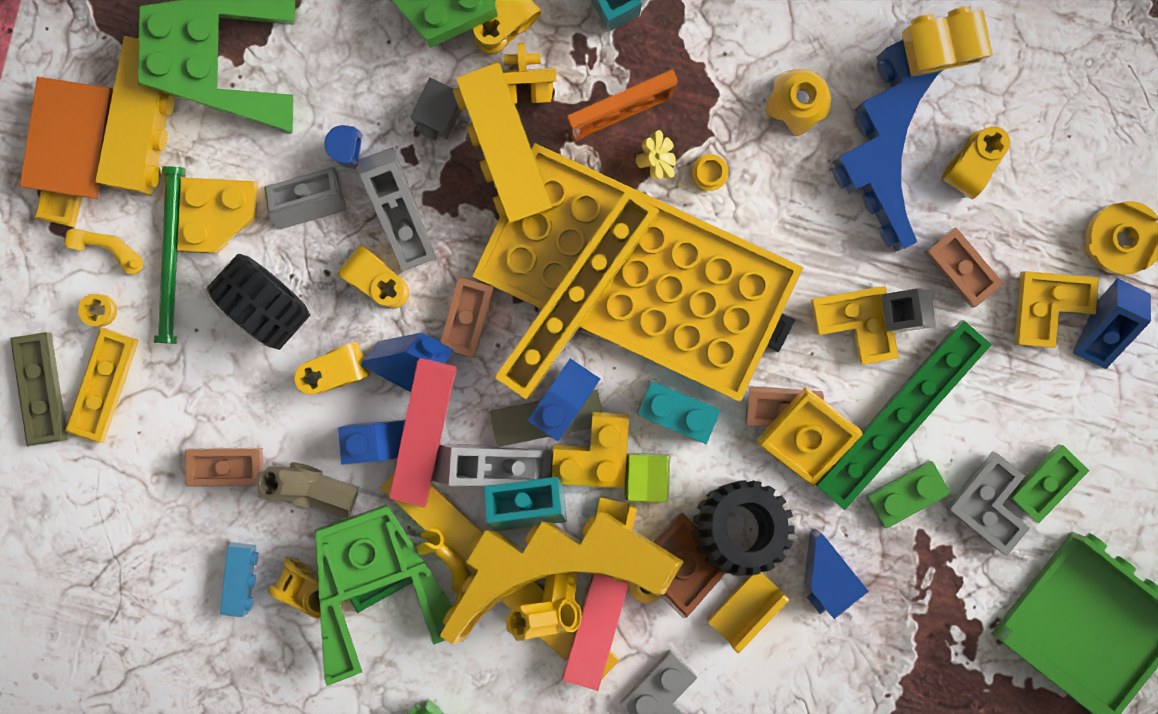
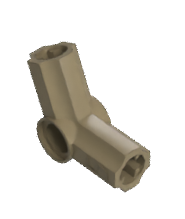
M291 462L290 467L268 466L266 470L257 473L254 482L258 489V497L267 501H285L304 508H311L313 506L345 518L350 516L359 489L358 486L322 475V471L317 468L297 462Z

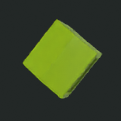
M627 453L624 499L627 501L667 502L669 500L670 454Z

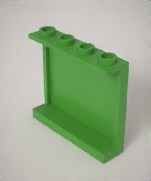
M1071 532L991 634L1091 714H1121L1158 668V585L1147 578L1144 581L1140 580L1134 575L1137 569L1120 556H1116L1114 559L1107 554L1105 549L1108 546L1093 534L1088 533L1086 536Z

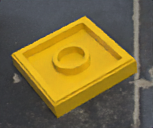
M805 386L758 437L757 443L814 487L863 433L860 428Z

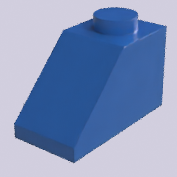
M1117 278L1097 300L1096 314L1089 315L1073 349V354L1107 369L1151 323V294Z
M416 333L378 341L365 357L361 366L411 392L417 362L420 358L448 364L454 350L437 339L423 333Z
M570 358L527 421L559 442L600 381V378Z
M406 419L349 424L338 427L341 465L397 459Z
M816 528L812 530L809 535L804 584L811 593L806 598L820 615L827 611L835 619L869 591L826 537Z

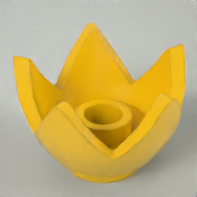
M793 69L783 72L775 78L774 90L768 99L765 112L774 119L785 121L789 130L794 135L800 136L808 132L818 121L826 119L830 114L832 100L828 85L819 74L811 70ZM805 91L809 96L808 102H799L796 97L797 92Z

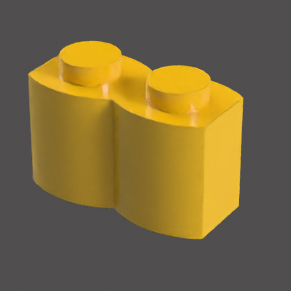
M964 6L949 11L947 18L934 19V14H926L912 19L911 25L902 32L911 77L967 66L985 61L991 57L993 53L984 11H971L970 6Z

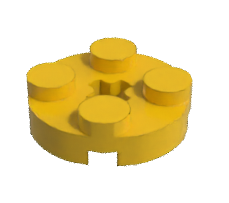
M1135 201L1114 203L1103 207L1092 217L1087 226L1086 242L1084 243L1086 256L1091 258L1094 264L1101 270L1113 275L1134 274L1151 267L1158 260V217L1156 213L1148 206ZM1127 229L1129 231L1128 238L1132 240V244L1121 247L1118 244L1117 234Z

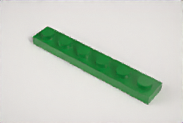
M965 320L959 321L862 430L863 435L821 478L816 486L839 507L846 510L992 344Z

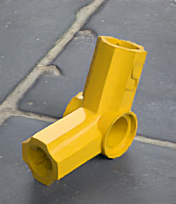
M578 572L546 577L543 602L511 607L510 613L505 620L507 632L514 636L515 641L574 632L579 628L582 615L580 606L575 601Z

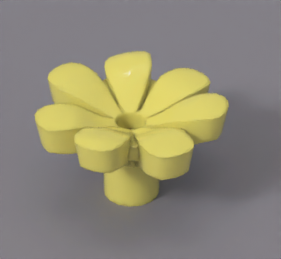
M657 130L649 138L642 141L641 147L644 153L636 156V163L639 168L650 166V175L653 179H662V177L672 178L675 172L671 166L676 164V158L674 154L668 153V151L672 150L673 143L668 137L663 139V133Z

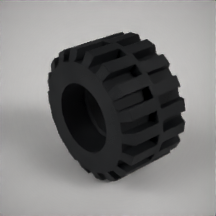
M238 253L207 287L213 302L231 320L256 340L270 348L280 350L310 317L307 306L285 284L258 262L246 255Z
M746 480L736 481L719 486L718 489L712 490L706 495V500L700 501L697 506L700 513L694 515L692 522L697 524V531H692L693 539H699L700 545L696 547L699 554H706L705 562L710 566H717V571L738 576L758 575L761 572H768L774 569V563H781L786 558L783 551L791 549L793 541L788 540V534H795V525L788 524V518H792L793 514L791 509L784 510L782 505L787 501L782 495L775 497L773 494L776 490L771 486L762 487V482L755 480L746 482ZM737 506L749 510L754 515L758 524L756 542L746 551L737 548L731 542L727 533L728 517Z

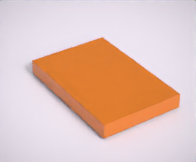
M669 70L568 115V130L573 141H578L672 99L678 84L674 70Z
M37 76L20 187L98 199L100 184L95 181L113 89Z

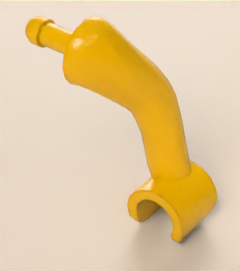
M70 229L66 233L64 243L68 248L84 251L85 244L99 246L112 253L125 273L136 274L142 270V258L114 235L93 233L80 229Z
M435 528L428 529L420 534L428 542L419 544L417 551L422 555H428L433 552L448 566L452 575L451 589L457 593L454 605L458 606L465 594L462 592L463 585L469 578L467 568L462 559L444 544L442 533Z

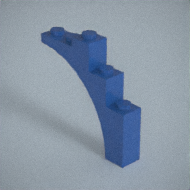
M903 40L885 48L876 57L878 60V72L884 82L890 83L891 88L862 102L854 109L857 114L854 117L855 123L861 134L864 136L868 135L870 141L839 156L832 162L835 166L832 169V173L841 189L846 188L848 194L860 188L863 189L865 194L862 195L865 207L870 214H876L882 226L879 228L881 238L888 247L892 246L895 252L917 243L906 214L901 187L902 154L907 130L919 101L934 79L942 72L938 71L911 77Z

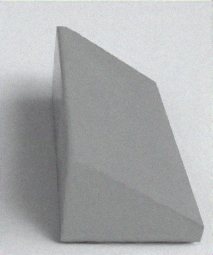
M335 167L264 187L268 215L277 229L291 227L346 210L344 196Z

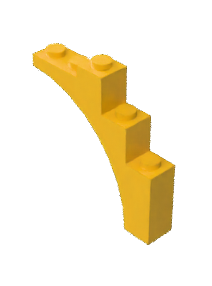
M599 512L597 517L591 516L581 532V535L584 536L583 541L575 538L552 522L542 521L540 525H534L526 536L524 542L527 545L526 549L498 531L485 530L484 533L478 534L469 548L471 555L466 562L477 569L478 572L477 574H471L464 583L462 592L465 594L458 606H452L443 619L445 627L440 636L451 644L464 642L479 620L501 599L526 584L556 574L570 572L602 573L630 581L656 595H663L684 561L607 513Z

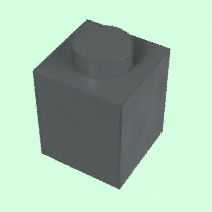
M429 77L410 116L414 124L418 125L416 129L418 133L435 141L438 136L448 140L461 113L453 93V88Z
M915 288L881 294L886 331L906 332L936 327L931 290Z

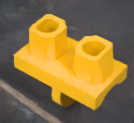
M525 42L517 43L518 54H504L503 58L504 66L518 65L519 70H502L514 104L518 102L517 84L531 83L532 103L551 102L553 82L557 81L556 68L527 69V65L541 64L540 53H526Z

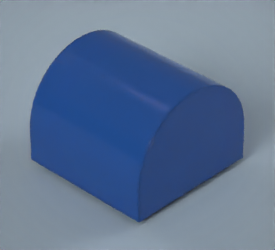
M347 125L336 126L326 135L324 142L325 150L329 157L339 165L356 169L358 167L363 135L356 127Z

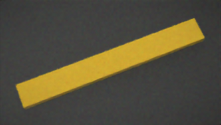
M394 473L380 487L389 497ZM431 484L426 507L394 500L425 530L431 528L438 529L443 535L444 544L462 559L467 570L472 574H477L478 570L466 562L471 555L469 552L471 543L478 534L484 532L441 491ZM534 581L504 597L501 601L510 610L514 606L543 602L544 588L537 581ZM575 631L547 635L540 638L566 661ZM611 650L602 679L619 662V658Z

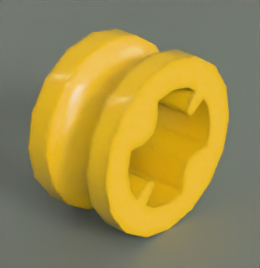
M89 294L80 301L78 315L87 325L107 326L116 318L117 305L110 296ZM100 300L102 303L99 306L105 307L104 315H98L97 320H95L96 314H91L90 309L91 306H97Z

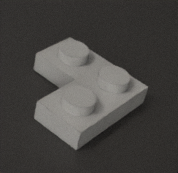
M996 452L990 453L946 507L1005 556H1008L1030 529L1029 526L1002 505L1025 475Z
M669 650L620 701V706L629 714H685L674 702L697 679V675L674 652Z

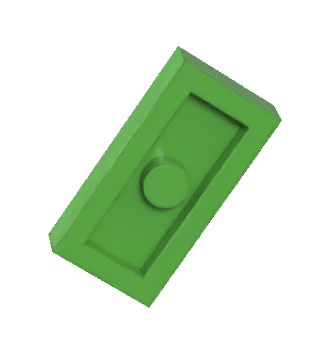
M1057 444L1013 490L1008 498L1033 522L1039 524L1090 470L1064 445Z
M929 460L872 491L866 497L882 526L888 529L951 493L934 462Z

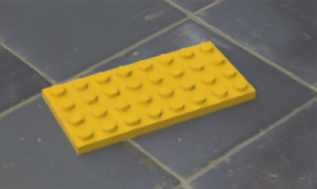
M534 143L532 153L552 208L509 223L507 216L499 218L472 277L543 309L628 188L659 210L658 216L585 318L580 328L741 402L804 267Z

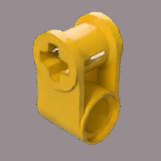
M496 0L498 17L473 28L475 44L478 49L485 54H497L519 34L531 27L542 13L541 9L532 0ZM487 29L490 32L497 30V37L494 38L492 35L484 37V30Z
M990 126L973 133L946 167L941 179L970 199H975L987 186L993 172L1010 148L1008 133L998 126ZM989 138L991 140L988 146L992 151H985L987 143L983 141L984 139Z
M361 244L358 245L337 272L356 289L387 308L396 309L402 307L409 298L410 290L408 284L389 269L380 258ZM385 285L394 286L393 289L397 292L394 298L386 297Z
M353 342L331 350L326 355L303 363L296 370L294 380L295 385L301 392L313 395L352 384L371 375L368 369L361 366L364 357L358 342ZM310 369L313 372H321L322 378L317 380L318 387L315 384L307 383L306 378L311 376Z
M285 557L282 563L284 568L276 583L270 585L268 593L275 599L297 608L310 617L320 619V606L316 600V593L318 591L317 572L300 560Z

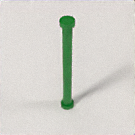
M163 166L162 175H166L159 323L158 336L154 335V343L177 344V337L173 336L180 185L181 177L185 176V168Z

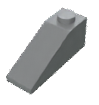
M392 147L359 159V175L401 270L405 271L436 259L410 186L394 148Z
M440 443L433 481L449 486H490L550 478L552 451Z

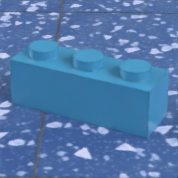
M232 543L227 547L220 615L244 617L252 610L253 597H251V588H254L256 583V575L253 574L259 557V553L256 552V545Z

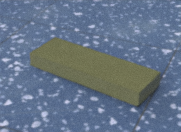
M52 332L11 337L26 445L32 446L68 440L67 432H65L66 423Z
M598 389L592 391L565 434L591 429L592 412H602ZM540 401L490 411L497 447L550 437L527 421Z

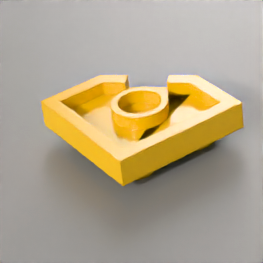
M181 177L177 251L218 254L236 234L242 229H246L256 220L258 183L255 181Z

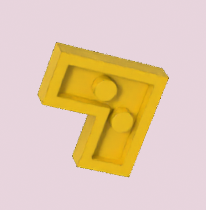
M1030 271L1020 272L1014 345L1056 348L1059 312L1096 314L1099 277Z
M886 286L810 299L817 335L853 329L859 365L899 358L894 332L886 331L881 295L887 293Z
M592 412L590 446L554 444L552 477H558L564 485L625 488L629 414Z

